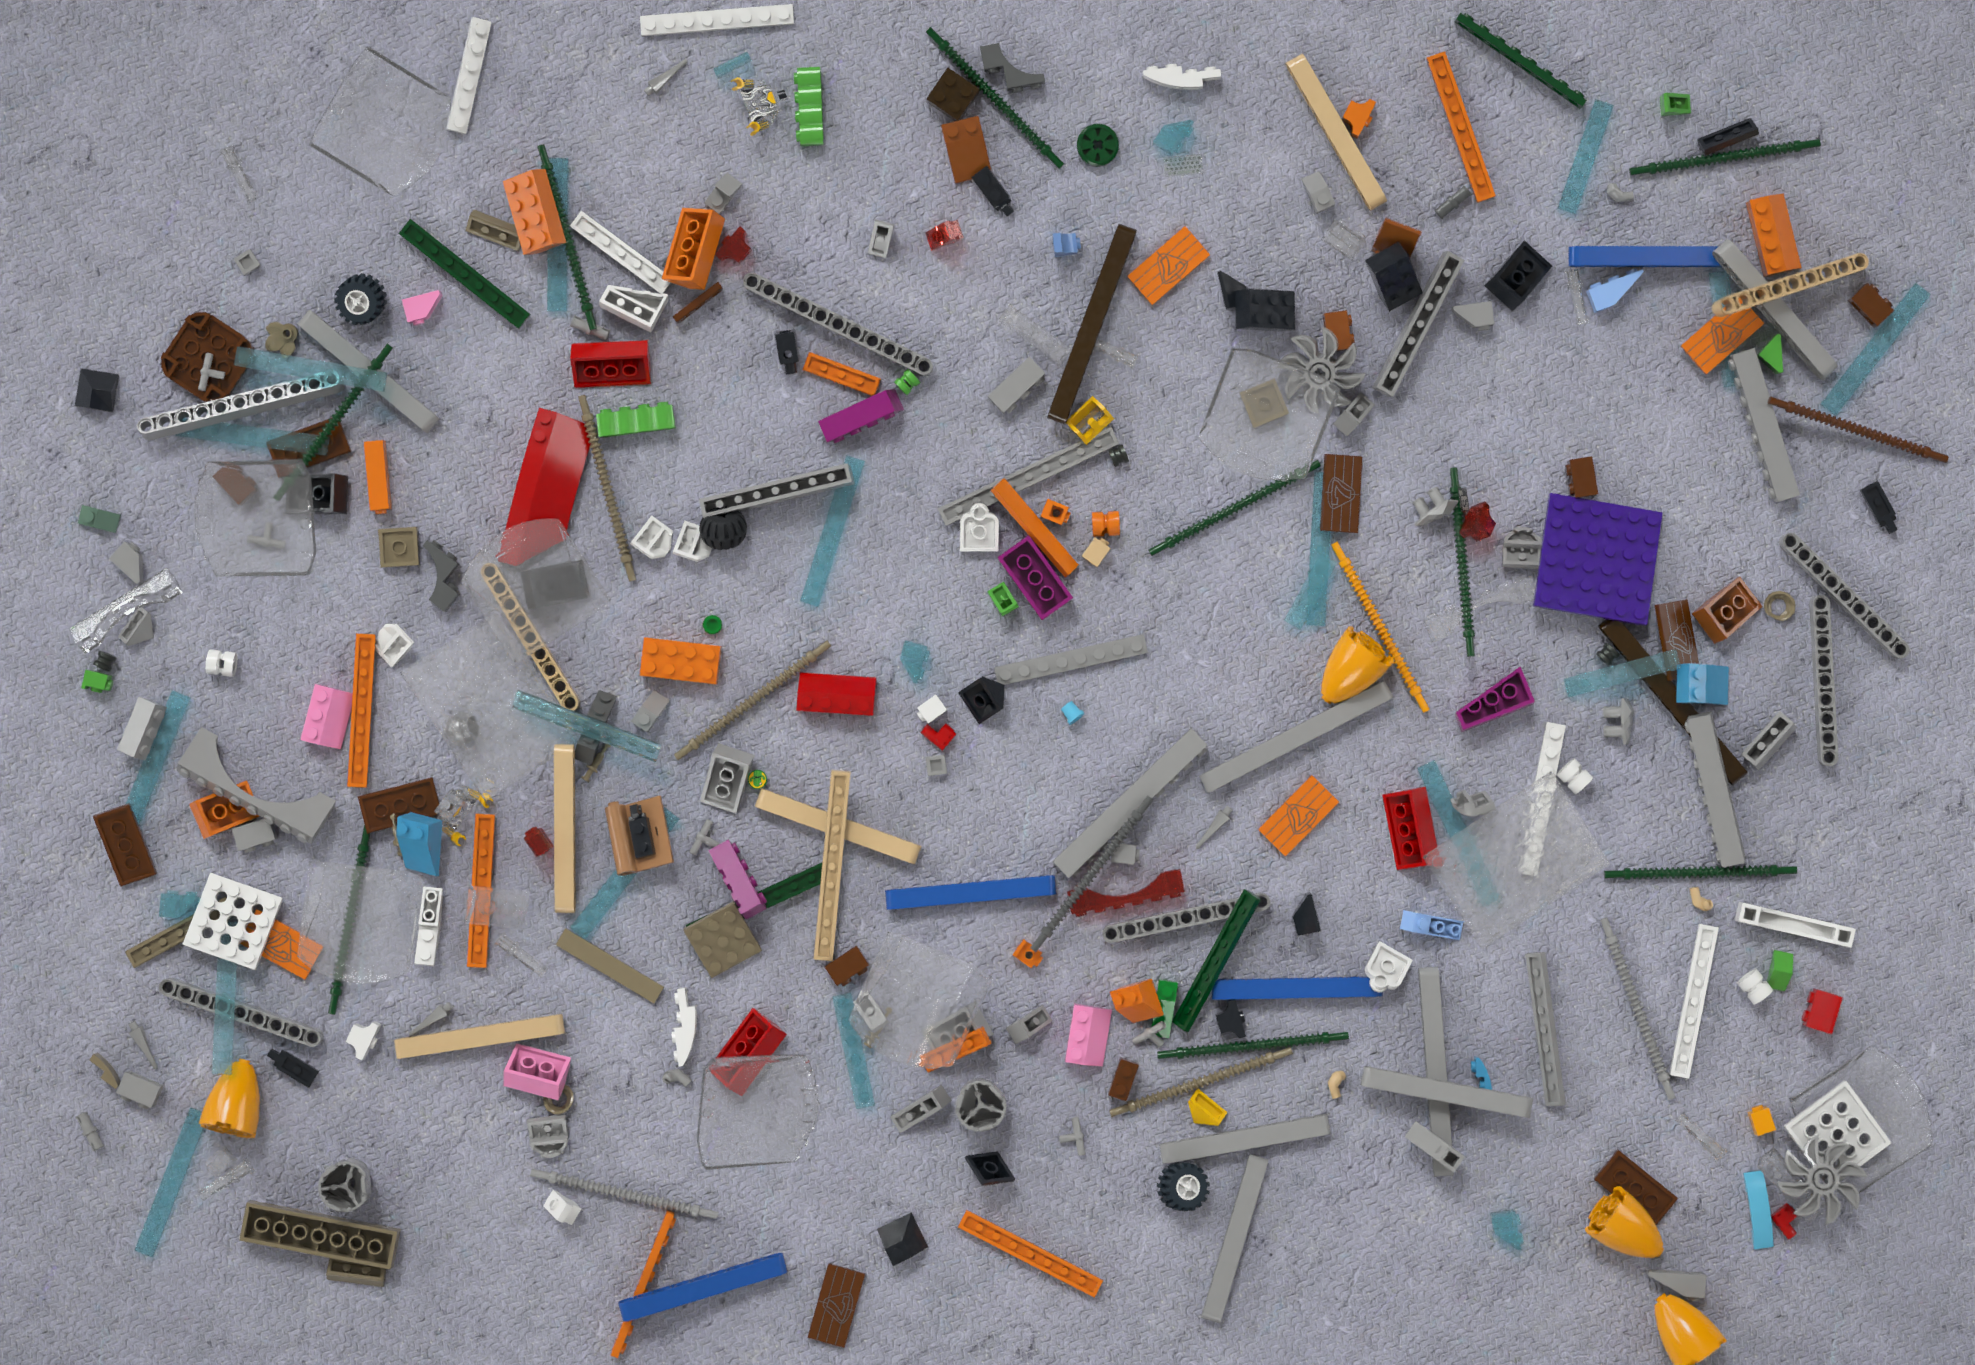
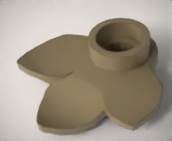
M279 322L270 323L266 326V330L270 334L265 342L266 350H280L284 359L289 358L296 349L297 328L290 323L284 325ZM286 330L290 332L289 337L286 335Z

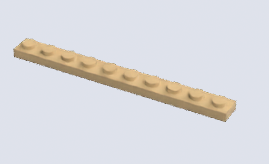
M831 770L814 960L833 961L850 771Z

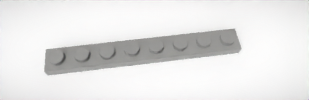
M1144 634L998 666L994 667L997 682L1006 685L1148 653Z
M1545 952L1527 953L1525 956L1546 1106L1566 1105L1546 955Z

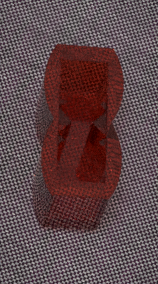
M535 826L525 832L526 837L523 839L536 858L554 847L542 827L537 828Z

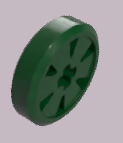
M1104 124L1089 125L1078 136V154L1088 165L1094 167L1105 166L1112 162L1118 153V137L1110 127ZM1101 141L1103 143L1101 144L1103 148L1101 150L1099 148L1095 150L1093 148V142Z

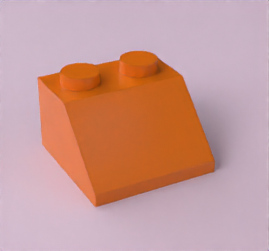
M1152 978L1110 991L1115 1010L1132 1023L1164 1015Z

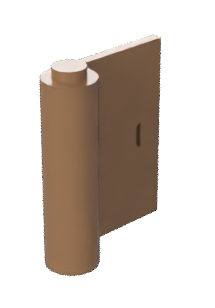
M660 795L627 805L619 804L618 801L608 803V806L605 807V814L618 876L630 875L674 863ZM634 804L641 805L642 813H646V816L649 818L656 855L641 859L635 858L628 819L631 816L629 806Z

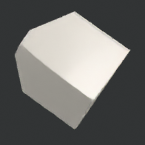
M651 516L630 544L650 559L662 558L671 549L673 530Z
M684 521L672 554L695 562L709 557L712 548L707 546L702 540L699 525Z
M385 624L379 631L375 651L393 667L410 651L414 642L397 624Z

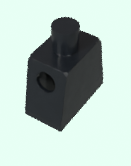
M795 329L778 331L775 333L779 363L780 365L784 364L786 375L797 373L796 362H799L800 359ZM785 351H791L792 356L786 357Z

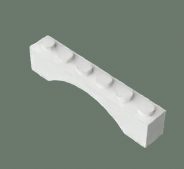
M1743 902L1738 903L1735 921L1851 948L1856 931L1854 928Z

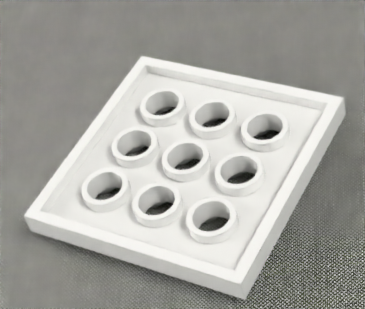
M210 873L183 945L256 971L283 898ZM221 892L227 894V899L224 902L217 901V895ZM244 899V907L237 909L235 907L236 900ZM261 905L263 912L260 915H255L253 913L254 906ZM214 910L220 912V917L217 920L210 919V913ZM235 916L238 918V924L231 927L228 925V920L230 917ZM255 923L256 930L253 933H248L246 931L247 924ZM211 928L213 930L211 938H204L203 932L205 929ZM228 934L231 936V942L224 945L221 943V938L223 935ZM242 941L249 942V948L246 951L239 949V944Z
M1846 1080L1783 1126L1802 1153L1807 1141L1816 1135H1819L1818 1143L1822 1140L1826 1142V1149L1838 1143L1852 1145L1853 1153L1848 1156L1843 1153L1838 1157V1164L1834 1167L1835 1169L1845 1162H1852L1862 1166L1891 1144V1141ZM1840 1102H1844L1846 1105V1110L1843 1113L1837 1111V1105ZM1828 1113L1831 1120L1828 1124H1823L1821 1118L1824 1114ZM1854 1117L1857 1120V1126L1851 1129L1848 1126V1121ZM1809 1125L1815 1127V1133L1812 1136L1806 1133V1128ZM1836 1129H1840L1842 1132V1137L1839 1140L1833 1138V1132ZM1866 1133L1869 1137L1868 1142L1862 1144L1859 1140L1860 1135ZM1818 1150L1820 1163L1824 1162L1825 1150ZM1847 1176L1840 1177L1839 1181H1842Z

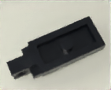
M988 166L971 177L997 211L1001 209L1007 217L1014 212L1009 205L1012 201L1010 195Z
M1878 480L1860 489L1863 498L1880 527L1885 526L1889 534L1897 531L1898 529L1894 523L1896 513Z
M634 804L629 806L631 816L628 819L635 858L641 859L656 855L649 818L646 816V813H642L641 805Z
M272 1048L267 1054V1057L275 1061L273 1065L276 1066V1069L310 1088L320 1072L288 1051L282 1050L278 1052Z

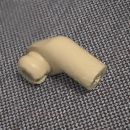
M1699 887L1689 888L1692 904L1702 911H1708L1713 908L1711 900L1701 897Z
M1335 1071L1328 1080L1332 1099L1341 1097L1338 1086L1346 1078L1344 1071Z

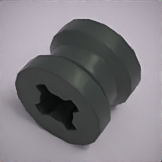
M1122 444L1118 445L1116 449H1108L1114 467L1119 466L1122 462H1129Z
M1605 643L1603 649L1596 653L1597 657L1609 667L1612 665V661L1620 656L1608 643Z
M99 650L97 653L98 658L94 660L93 665L111 672V665L116 661L117 657Z

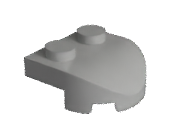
M1514 528L1504 539L1502 567L1538 569L1542 545L1541 537H1538L1530 528Z
M1462 790L1456 794L1457 798H1451L1452 806L1458 812L1467 816L1487 815L1496 809L1493 800L1486 791L1469 796L1466 790Z
M566 1115L527 1119L531 1149L546 1158L560 1155L568 1143Z

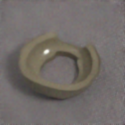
M1772 592L1764 601L1766 614L1774 619L1785 621L1795 613V601L1786 592ZM1775 599H1781L1786 604L1785 611L1780 616L1772 613L1771 603Z
M565 1085L562 1091L567 1097V1102L562 1107L555 1106L551 1098L543 1097L544 1106L547 1111L559 1115L570 1110L574 1095L569 1086Z

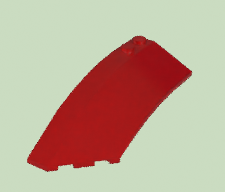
M543 408L538 409L515 488L498 562L518 567L524 564L525 561L533 557L535 558L548 551L549 548L564 542L577 490L591 443H588L590 438H587L588 432H585L587 430V427H584L585 423L558 412Z

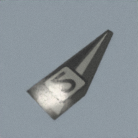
M1466 487L1458 488L1460 506L1474 540Z

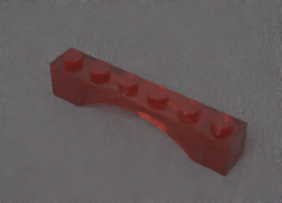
M1180 869L1161 872L1149 885L1127 895H1104L1086 888L1087 891L1082 892L1083 895L1079 896L1080 900L1077 899V903L1073 904V908H1070L1071 914L1079 917L1087 915V911L1094 910L1095 913L1106 911V907L1113 906V909L1124 908L1126 903L1132 902V906L1144 904L1143 900L1151 899V902L1162 900V896L1170 895V898L1180 897L1181 893L1185 892ZM1074 890L1067 891V895L1071 896L1070 892H1074Z

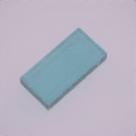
M745 52L715 67L713 70L717 78L752 60L748 52Z

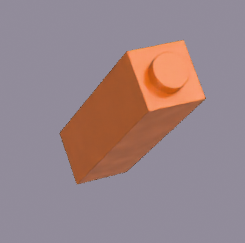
M386 441L364 442L370 511H375V514H387V510H392Z

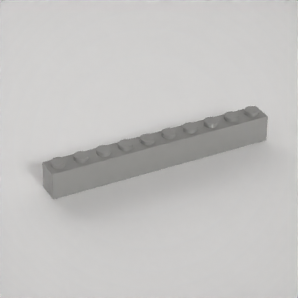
M1190 728L1061 852L1053 862L1068 878L1071 876L1075 878L1082 871L1080 867L1085 862L1087 864L1091 863L1096 858L1094 854L1099 849L1103 851L1107 844H1110L1108 840L1112 836L1118 835L1117 831H1121V826L1125 825L1124 822H1128L1127 818H1131L1133 810H1137L1147 796L1151 798L1156 796L1158 798L1165 791L1163 787L1168 782L1172 785L1179 778L1177 774L1182 769L1186 771L1193 764L1191 760L1195 756L1200 758L1207 751L1205 749L1207 744Z

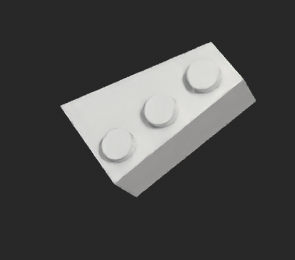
M608 285L599 301L600 308L651 333L669 298L668 294H657L650 291H638L631 288Z

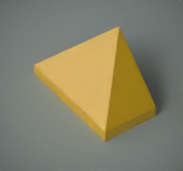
M1196 1089L1188 1101L1193 1122L1196 1124L1218 1126L1227 1114V1111L1199 1089Z

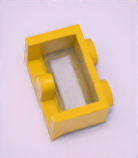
M1092 396L1070 416L1066 424L1087 445L1114 418Z

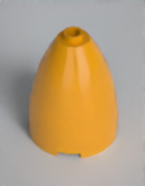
M1348 626L1339 638L1324 670L1321 693L1322 699L1329 704L1345 701L1366 690L1394 663L1393 658L1390 655L1388 657L1385 655L1383 647L1363 631H1353L1354 628L1352 626Z
M239 1059V1061L233 1062L220 1076L203 1107L199 1120L201 1127L222 1134L236 1135L241 1138H255L259 1122L260 1094L257 1076L249 1060Z
M1620 1186L1615 1187L1612 1194L1604 1195L1592 1209L1588 1217L1591 1221L1589 1227L1585 1228V1232L1598 1242L1618 1252L1641 1258L1659 1257L1664 1251L1663 1241L1656 1224L1644 1207Z
M1665 1293L1655 1299L1657 1301L1654 1308L1658 1332L1663 1346L1674 1365H1695L1721 1347L1722 1343L1727 1342V1339L1713 1322L1690 1303L1672 1294L1666 1295Z

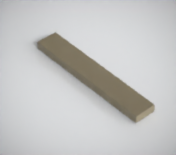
M227 896L218 900V902L226 901ZM218 910L210 913L211 920L219 919L220 912ZM194 914L125 951L133 968L184 942Z
M567 928L564 929L556 943L558 947L652 1003L656 1002L664 988L661 984Z

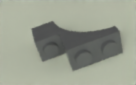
M999 43L980 46L984 72L988 71L989 74H994L1003 69L1007 91L1011 90L1012 93L1023 91V88L1026 87L1038 89L1042 87V84H1045L1044 74H1029L1012 66L1004 57Z
M427 540L423 547L432 556L437 571L436 586L429 600L443 612H447L460 593L457 592L459 589L450 581L447 584L446 581L460 564L456 562L458 558L451 552L446 554L442 551L441 548L443 546L437 541L433 540L431 542Z
M601 690L598 691L587 714L583 732L576 745V760L589 765L592 764L617 696Z

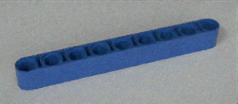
M1719 246L1568 247L1569 267H1722L1712 255V252Z
M1055 875L885 890L887 910L1057 894Z
M1368 976L1217 979L1212 989V999L1383 996V992H1376L1370 987V978Z
M775 1253L619 1301L618 1305L623 1321L627 1322L787 1273L788 1270L783 1253Z

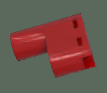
M947 723L944 724L939 732L935 731L928 724L920 732L942 751L956 735L954 729Z
M1786 1203L1771 1215V1219L1789 1240L1797 1234L1790 1224L1797 1215L1793 1214L1795 1209L1792 1205Z

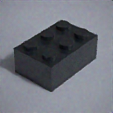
M1399 241L1365 260L1379 298L1389 312L1423 293L1409 255Z
M1266 289L1235 291L1236 329L1280 332L1295 330V291Z

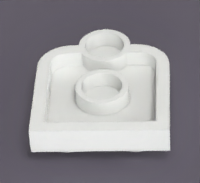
M976 503L971 507L970 512L963 514L960 519V551H998V518L994 513L989 512L985 504Z
M1379 941L1365 967V973L1370 978V987L1376 992L1398 988L1413 960Z

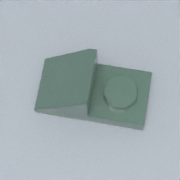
M82 505L78 524L116 533L121 514Z

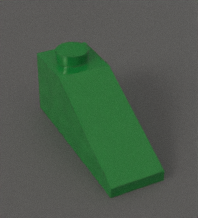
M1158 979L1156 993L1164 1015L1153 1018L1152 1027L1161 1021L1166 1025L1164 1029L1156 1033L1158 1037H1170L1178 987L1177 981Z

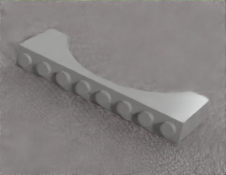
M201 727L177 764L179 774L185 778L195 780L201 787H208L217 796L228 798L232 804L246 808L250 814L259 815L268 824L279 826L283 832L297 836V839L301 842L312 844L334 810L336 800L321 792H318L314 797L288 803L265 801L249 795L241 790L225 772L217 752L218 736Z

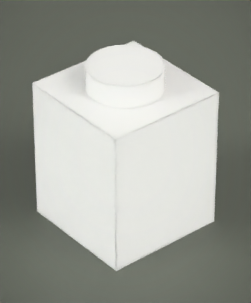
M934 695L918 707L919 712H917V715L922 722L927 721L930 723L947 711L938 696Z

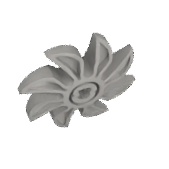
M1324 327L1322 328L1323 353L1318 351L1315 339L1307 335H1297L1292 337L1291 340L1305 352L1309 359L1298 352H1294L1284 356L1277 368H1295L1304 371L1293 373L1290 376L1285 392L1289 399L1299 387L1306 382L1309 383L1310 386L1304 393V400L1308 408L1318 414L1320 413L1319 388L1324 390L1325 400L1335 406H1347L1351 404V401L1333 383H1336L1343 389H1350L1359 385L1366 374L1339 371V369L1350 368L1357 356L1356 345L1353 342L1341 356L1334 359L1332 356L1338 348V340L1332 331Z
M1816 1135L1807 1141L1803 1149V1157L1810 1164V1169L1801 1164L1789 1150L1785 1154V1166L1788 1172L1793 1176L1804 1177L1805 1182H1777L1780 1190L1790 1197H1800L1807 1190L1811 1192V1196L1806 1202L1793 1212L1797 1216H1808L1815 1213L1820 1207V1197L1823 1196L1826 1206L1825 1225L1838 1217L1841 1210V1203L1834 1195L1835 1190L1856 1210L1859 1206L1860 1198L1855 1186L1849 1183H1841L1839 1178L1844 1176L1867 1177V1175L1859 1165L1852 1162H1845L1837 1169L1833 1167L1838 1157L1851 1147L1848 1144L1838 1143L1827 1148L1824 1153V1162L1820 1163L1818 1154L1819 1135ZM1819 1175L1820 1177L1825 1176V1184L1818 1182L1820 1180Z

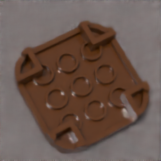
M196 312L185 318V322L165 353H162L160 358L161 367L164 372L163 374L168 379H171L201 400L209 402L230 396L251 364L255 349L244 335L215 316L206 312ZM206 353L213 354L211 369L225 372V378L209 377L206 391L198 390L201 378L200 371L203 368Z

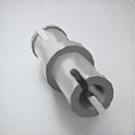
M574 315L570 324L571 327L586 332V335L590 336L591 334L604 341L607 340L610 333L609 329L596 325L597 329L590 330L587 320Z
M84 1112L78 1115L76 1119L92 1151L102 1148L104 1144L96 1132L98 1129L96 1126H93L88 1113Z

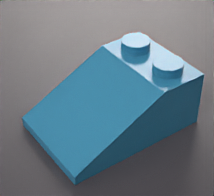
M1677 664L1676 703L1728 705L1729 667L1708 664Z
M413 812L397 817L396 836L406 868L439 876L443 820Z

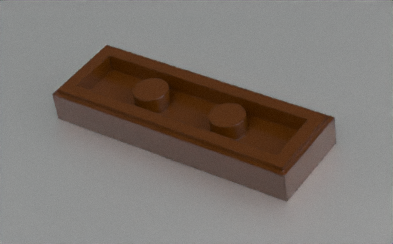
M719 282L715 283L672 317L680 324L723 291V287Z

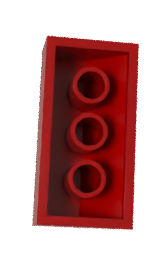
M648 340L571 344L570 360L574 388L651 384Z
M800 672L796 711L874 716L876 677Z
M1426 787L1382 794L1396 869L1400 870L1439 863L1440 857Z
M752 1008L708 1070L727 1088L742 1096L787 1034L755 1008Z

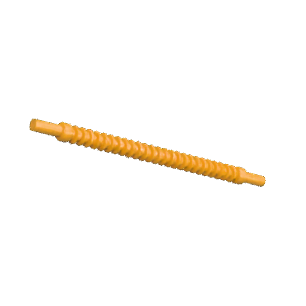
M1338 541L1331 544L1340 561V567L1344 568L1343 572L1347 573L1346 577H1349V582H1352L1351 587L1355 588L1354 592L1358 593L1356 596L1360 597L1359 601H1362V606H1365L1364 611H1368L1367 616L1371 617L1370 621L1374 622L1372 625H1375V630L1379 631L1378 635H1381L1380 640H1384L1383 645L1387 646L1385 649L1389 650L1388 654L1392 655V658L1395 660L1394 664H1397L1396 669H1400L1399 674L1402 673L1403 675L1401 678H1404V683L1408 684L1407 688H1410L1409 693L1412 697H1415L1423 713L1430 710L1421 694L1422 689L1416 685L1415 677L1411 676L1412 672H1409V667H1406L1407 662H1403L1404 657L1401 658L1400 656L1402 653H1399V648L1395 647L1396 643H1393L1394 638H1390L1391 633H1387L1388 628L1384 627L1386 624H1383V619L1379 618L1380 614H1377L1378 609H1374L1375 604L1372 605L1371 603L1373 600L1369 599L1370 595H1367V590L1363 589L1365 586L1361 585L1362 580H1358L1359 575L1356 576L1355 574L1357 571H1354V566L1350 565L1352 563L1350 558L1345 556Z

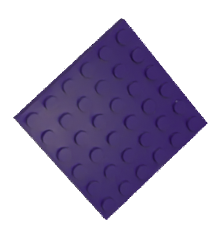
M1550 493L1548 496L1533 607L1646 626L1648 623L1663 512Z

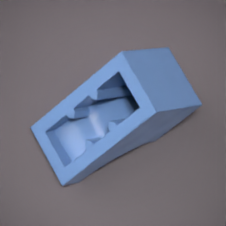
M1076 233L1053 234L1055 257L1078 254L1077 249H1081L1080 237L1076 238Z

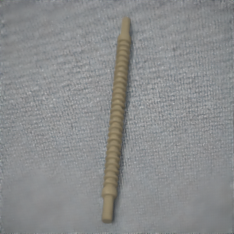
M586 395L578 396L583 413L581 418L585 422L584 427H587L585 432H588L587 438H590L588 443H591L590 448L593 449L591 453H594L593 459L596 460L594 464H597L595 469L599 471L597 475H600L598 479L602 482L600 483L603 486L601 490L604 491L603 496H606L604 501H607L606 506L609 507L607 511L610 512L609 517L612 518L610 522H613L612 528L615 529L613 533H616L615 538L618 539L616 543L619 544L617 548L620 549L619 554L622 555L620 557L621 563H624L630 582L636 580L631 562L633 558L629 554L630 549L627 548L629 544H626L627 539L624 538L626 536L623 533L625 529L622 528L623 523L620 522L622 519L619 518L620 512H617L619 507H616L617 502L614 501L616 497L613 496L614 491L611 490L613 486H610L611 480L609 481L608 479L610 475H607L608 470L605 469L607 467L604 464L606 460L603 459L604 454H601L603 449H600L601 443H598L600 438H597L598 433L595 432L597 428H594L595 422L592 421L594 416L593 413H590Z
M828 640L815 650L808 651L805 657L802 656L801 660L798 659L797 663H793L792 667L788 666V670L784 669V673L780 672L779 677L775 676V680L771 679V683L767 682V685L762 686L761 690L758 689L757 693L753 692V696L749 695L748 700L744 699V703L740 702V706L736 705V709H731V712H727L726 716L723 715L722 719L718 718L717 723L714 722L713 726L709 725L710 728H705V732L701 731V735H696L697 738L690 739L688 741L689 744L674 754L675 758L680 760L693 749L697 750L700 744H704L705 740L708 741L709 737L713 738L712 735H717V731L721 732L722 727L726 728V724L730 725V721L734 722V719L739 718L740 714L743 715L744 711L748 712V708L752 709L753 704L757 705V701L761 702V698L765 699V695H770V692H774L775 688L778 689L779 685L783 686V682H787L788 678L792 679V675L796 676V672L800 673V669H805V665L809 666L810 662H815L819 655L831 647Z
M1291 1047L1274 1053L1268 1052L1265 1053V1056L1260 1055V1058L1256 1056L1255 1060L1251 1058L1249 1062L1245 1060V1063L1242 1064L1240 1062V1065L1229 1066V1069L1225 1067L1223 1071L1219 1069V1072L1214 1071V1074L1203 1075V1078L1200 1076L1197 1080L1193 1078V1081L1188 1080V1083L1177 1084V1087L1174 1085L1171 1089L1167 1087V1090L1162 1089V1092L1157 1091V1094L1152 1093L1151 1096L1147 1094L1146 1098L1142 1096L1140 1100L1136 1098V1101H1127V1104L1109 1111L1111 1117L1128 1111L1132 1113L1137 1111V1108L1141 1109L1142 1106L1146 1108L1148 1104L1152 1106V1103L1162 1102V1099L1167 1100L1168 1097L1172 1099L1173 1095L1177 1097L1179 1093L1183 1095V1092L1188 1093V1090L1193 1091L1194 1088L1198 1090L1199 1086L1203 1088L1205 1084L1209 1086V1083L1214 1084V1081L1219 1082L1220 1079L1224 1081L1225 1077L1229 1079L1231 1075L1235 1077V1074L1240 1075V1072L1245 1073L1246 1070L1250 1071L1251 1068L1255 1070L1257 1066L1260 1068L1261 1065L1266 1066V1063H1275V1060L1292 1055L1293 1053Z

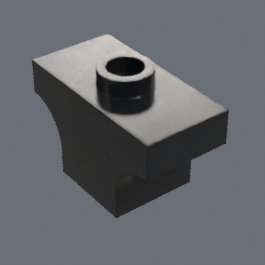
M1235 999L1227 1000L1226 1009L1215 1014L1220 1033L1233 1032L1239 1039L1246 1037L1242 1024L1246 1022L1243 1011L1239 1012Z

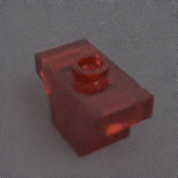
M958 220L943 222L925 232L931 251L956 243L964 238Z
M739 226L731 236L727 235L722 241L723 246L715 256L721 262L725 259H733L740 265L752 251L745 243L747 232Z
M1486 501L1471 506L1466 514V519L1459 532L1463 538L1471 536L1477 542L1491 536L1496 522L1490 516V506Z

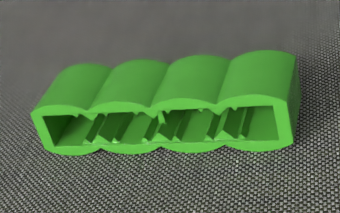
M797 68V73H794V84H798V92H794L795 103H799V111H795L796 123L799 122V130H796V141L800 142L801 146L824 145L821 68Z
M659 402L655 407H650L649 404L638 405V409L632 410L630 406L620 407L619 411L612 412L611 409L600 410L599 414H596L600 438L676 428L674 408L668 402Z

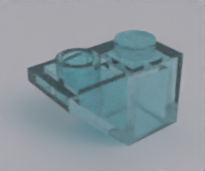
M1187 120L1164 125L1154 139L1153 144L1171 156L1174 152L1178 154L1184 145L1181 143L1185 136L1189 138L1195 128L1192 127L1194 122Z
M905 640L900 660L913 683L918 684V680L922 681L925 670L922 669L923 662L928 661L930 651H927V646Z
M167 890V893H161L159 917L181 918L199 903L201 896H197L198 892L186 891V895L178 894V890Z
M1513 1209L1490 1213L1493 1232L1515 1249L1521 1250V1244H1524L1522 1232H1518L1517 1225H1520L1519 1214H1515Z

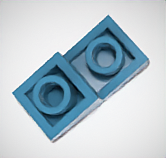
M1474 1056V1061H1471V1073H1475L1476 1077H1482V1080H1479V1088L1492 1090L1486 1067L1478 1056Z

